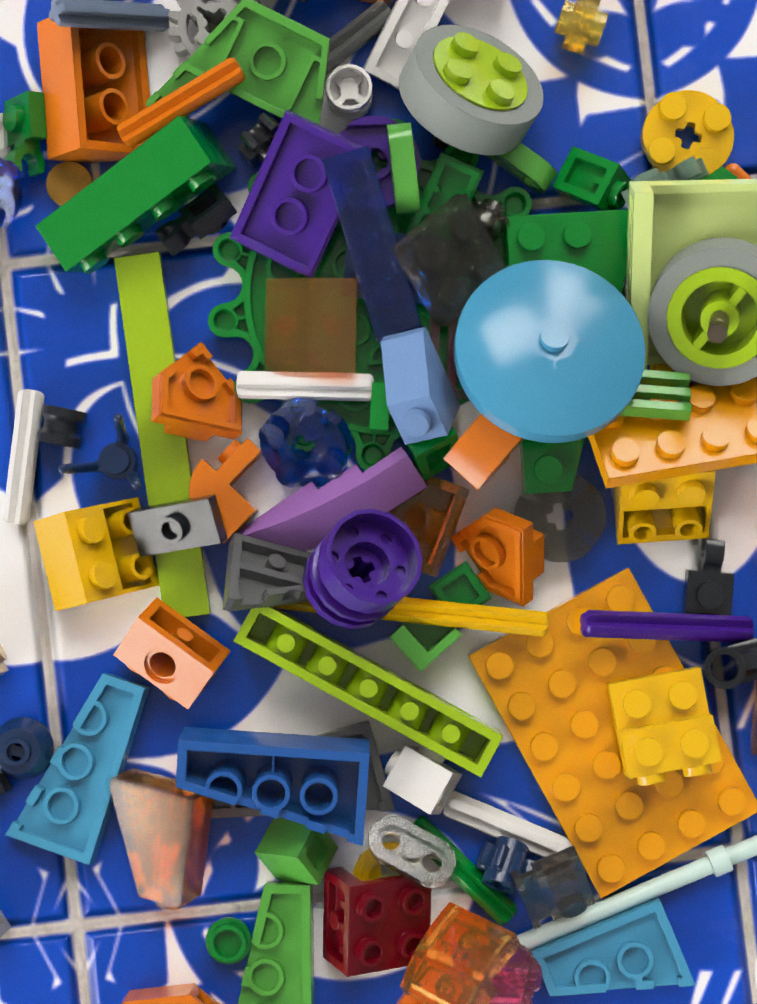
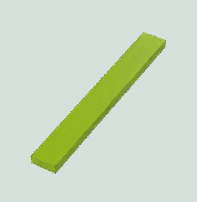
M153 252L114 258L148 506L190 499L189 485L192 471L187 438L164 433V424L151 422L152 379L176 361L161 253ZM202 547L155 554L162 601L184 617L210 614L211 607Z

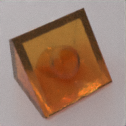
M432 476L424 481L427 488L387 513L394 515L405 523L418 540L423 559L421 572L437 577L470 489Z

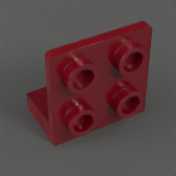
M341 866L328 868L324 875L322 957L346 977L428 962L430 954L432 876L427 872H417L361 881Z

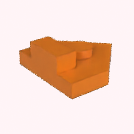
M202 342L152 379L151 422L164 424V433L204 442L214 435L235 440L242 434V401L236 395L233 380L231 378L226 380L211 361L213 355Z
M495 507L450 537L459 552L461 553L466 550L480 571L477 577L487 591L523 607L533 600V580L544 573V533L534 530L533 522Z

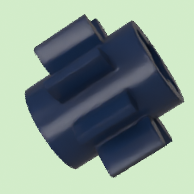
M497 836L494 844L486 842L485 846H482L475 868L485 871L482 882L486 886L499 892L513 894L517 885L525 887L526 883H530L536 862L526 859L529 852V847L526 844L511 837Z

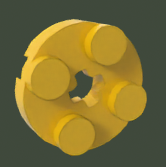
M682 90L666 94L650 110L641 129V148L644 155L646 153L648 161L653 165L652 169L658 168L659 172H666L693 156L696 160L699 158L703 159L709 175L723 166L732 151L734 143V128L731 123L732 116L730 110L712 96L700 91ZM686 126L692 127L694 134L699 136V143L693 142L689 149L681 147L682 139L675 137L676 130L683 131Z

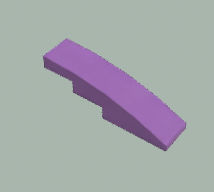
M400 447L363 473L355 464L318 490L312 481L236 533L308 551L315 548L341 518L353 511L376 509L389 512L427 488V485L408 455Z

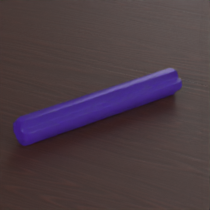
M587 610L580 617L581 634L585 637L741 642L752 639L755 633L753 629L754 622L749 616Z

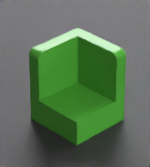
M403 622L389 634V637L421 672L462 634L455 627Z
M278 817V819L273 818L255 854L277 880L320 885L339 847L328 832L322 834L306 829V825Z

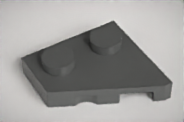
M234 532L228 547L222 610L230 612L309 602L303 584L305 562L311 553Z

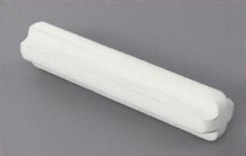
M241 371L237 375L236 391L241 399L370 401L374 379L371 374Z
M22 389L18 392L3 511V520L7 523L24 525L30 520L39 441H36L37 431L41 429V410L44 404V394L37 390Z
M453 791L443 809L445 817L495 838L497 836H507L519 840L529 847V852L560 865H566L572 857L574 848L567 837L457 791Z

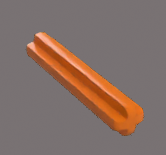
M233 57L228 58L117 126L118 133L128 147H135L152 137L179 115L185 117L244 81L245 74L236 59Z

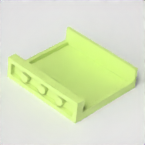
M757 179L629 181L625 299L637 315L645 341V370H647V365L667 364L657 352L648 327L650 298L660 272L679 251L705 239L720 237L736 238L757 245Z

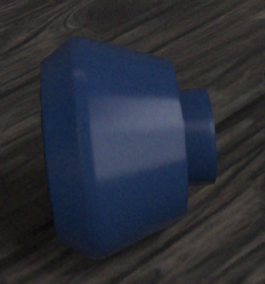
M16 717L0 726V771L13 779L26 780L38 776L49 766V761L54 753V742L45 725L33 718Z

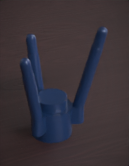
M117 413L113 417L117 435L116 443L105 446L100 452L98 461L62 464L58 467L59 473H98L102 471L107 477L113 479H128L133 489H139L141 477L136 472L138 456L135 450L128 446L130 437L126 432L122 415Z

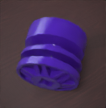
M376 509L353 511L335 524L306 560L303 584L307 599L315 611L333 625L348 629L365 628L373 625L384 618L396 604L400 603L418 582L423 561L418 540L405 523L390 513Z

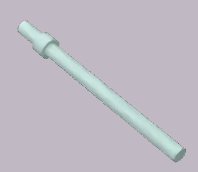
M757 835L727 848L719 845L705 851L706 856L504 940L511 958L711 874L719 877L734 870L733 865L757 856Z

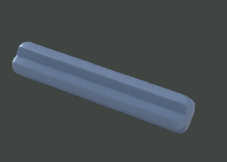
M52 0L49 18L52 22H56V25L59 27L164 32L169 28L170 19L168 14L170 10L162 4L107 0Z

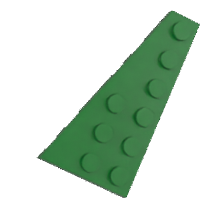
M628 209L506 216L503 219L506 268L522 262L535 260L567 262L598 274L622 293L626 277ZM585 438L563 443H545L524 439L519 444L523 495L572 491Z

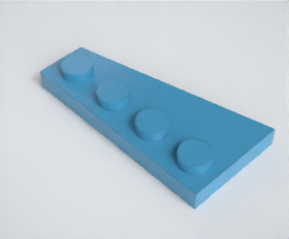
M103 673L72 723L73 728L64 743L55 751L49 761L51 763L39 784L34 786L25 801L27 803L18 819L13 821L5 834L6 836L87 865L95 863L150 687L110 673Z

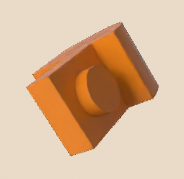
M249 438L242 444L237 439L233 441L217 458L222 463L217 470L208 461L201 459L190 479V499L216 495L228 538L222 542L223 544H227L234 532L242 529L258 512L233 487L242 475L264 454Z

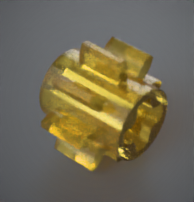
M569 0L564 1L554 31L555 34L565 37L562 45L563 49L582 55L586 44L598 47L609 15L598 10L601 0H577V3Z

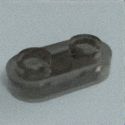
M394 815L381 817L370 827L368 832V848L372 857L377 862L427 888L441 887L452 878L455 871L456 856L452 847L443 839ZM393 836L399 840L400 844L396 849L389 850L383 846V840L386 837ZM429 858H435L440 862L441 867L435 872L427 871L423 866L424 861Z

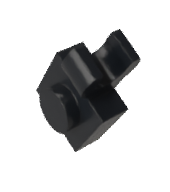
M701 539L699 570H685L682 613L731 615L734 573L721 572L725 555V541Z

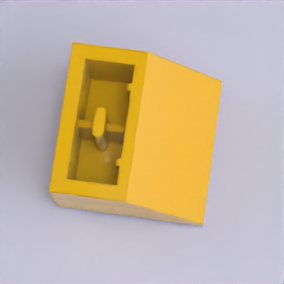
M716 471L613 487L617 545L708 538Z
M138 497L65 511L33 522L55 611L160 586L153 555L140 557L128 512L135 508H141Z

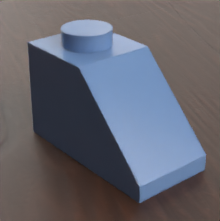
M426 326L383 337L381 349L387 407L405 445L447 436L460 403Z

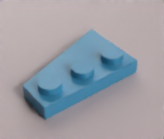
M658 897L531 950L550 997L606 993L607 990L627 988L647 990L654 989L655 986H696Z

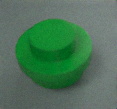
M224 917L215 921L210 926L206 935L208 953L214 960L222 964L240 962L247 956L251 948L252 935L250 929L243 921L235 917Z

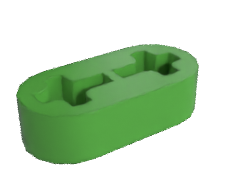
M411 123L387 125L396 214L420 211Z
M522 143L514 150L505 154L485 155L526 186L542 194L545 193L558 175L553 166Z

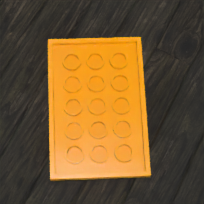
M629 568L615 573L546 611L549 620L545 636L506 633L468 654L472 665L601 899L757 813V799L716 725L722 762L711 764V773L685 777L683 769L665 772L666 781L652 785H638L637 778L629 779L624 775L607 683L684 669L669 640L585 637L581 634L580 617L587 610L653 612Z

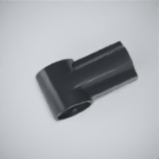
M757 637L709 650L701 664L705 679L713 686L721 689H732L739 684L757 680ZM727 654L734 659L736 671L730 679L720 681L711 672L712 661L719 655Z

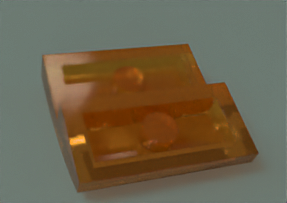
M266 279L264 371L356 373L358 279Z
M449 902L420 941L405 971L400 987L405 994L424 1004H489L498 993L492 979L521 947V944L514 932Z

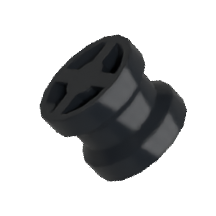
M43 404L41 414L44 417L43 428L37 431L36 441L81 449L83 440L79 434L81 426L87 423L88 413Z

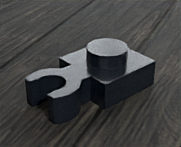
M265 113L258 117V123L249 132L244 131L240 135V139L243 141L238 146L240 156L253 170L261 162L263 163L280 125L271 115L268 117Z
M213 184L178 210L181 214L180 217L163 224L155 233L170 254L174 256L181 252L196 235L201 240L208 234H214L222 230L229 222V218L235 215L237 211L216 184Z

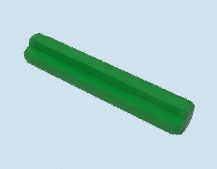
M420 816L414 820L407 829L408 837L499 925H504L510 921L517 912L515 903L503 892L486 886L482 882L484 873L475 868V865L425 816Z

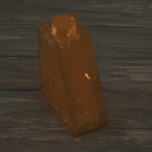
M132 768L111 778L109 788L139 897L155 901L156 906L162 909L177 910L202 893L213 799L175 787L176 779Z

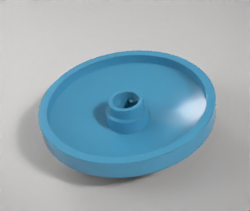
M535 260L522 262L502 269L490 276L473 292L461 312L454 338L453 353L457 376L465 394L475 408L491 423L502 430L536 442L563 443L576 441L591 436L609 426L621 415L632 400L640 384L645 366L644 336L637 315L629 302L611 283L598 274L584 267L562 261Z

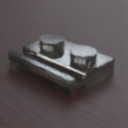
M574 845L530 863L532 870L519 875L517 869L511 871L534 929L541 927L539 920L552 916L553 921L562 917H576L582 914L588 906L596 903Z

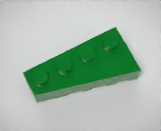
M179 115L35 227L66 272H85V274H90L108 262L109 258L107 256L120 247H127L142 237L146 229L173 214L179 207L236 170L237 167L207 123Z

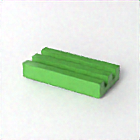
M644 369L640 384L632 400L620 416L689 421L692 412V404L689 403L691 398V388H689L690 373ZM650 398L677 400L678 402L652 401Z

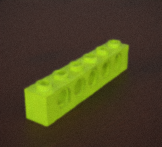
M275 606L251 609L234 639V642L479 777H482L504 737L497 728Z

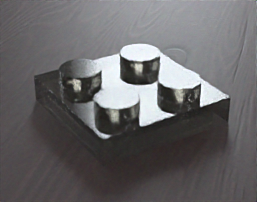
M467 193L452 196L392 247L394 254L436 326H447L461 314L470 296L485 280L500 270L507 268Z

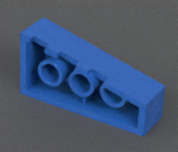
M184 727L178 740L175 787L234 806L240 804L261 811L260 814L275 819L281 817L306 825V829L322 834L328 832L347 838V842L363 846L370 739Z

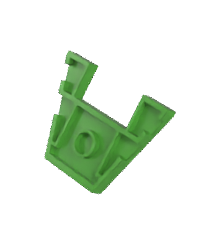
M242 0L204 40L205 42L194 54L172 73L173 76L158 91L151 95L146 103L147 107L226 59L233 57L242 68L245 79L227 92L281 119L286 110H291L320 125L331 41L329 38L254 0Z

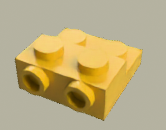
M696 666L607 683L623 772L627 778H637L638 785H652L666 781L665 772L683 769L685 777L700 776L712 772L711 764L722 762L714 718L709 713L701 667Z

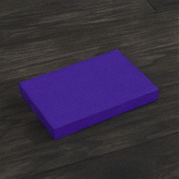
M286 110L230 235V239L310 279L315 278L373 151L291 110Z

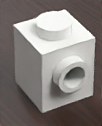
M405 745L402 751L396 750L389 759L384 771L388 777L383 787L426 813L439 815L458 784L462 773L443 763L446 758L423 745L420 748Z

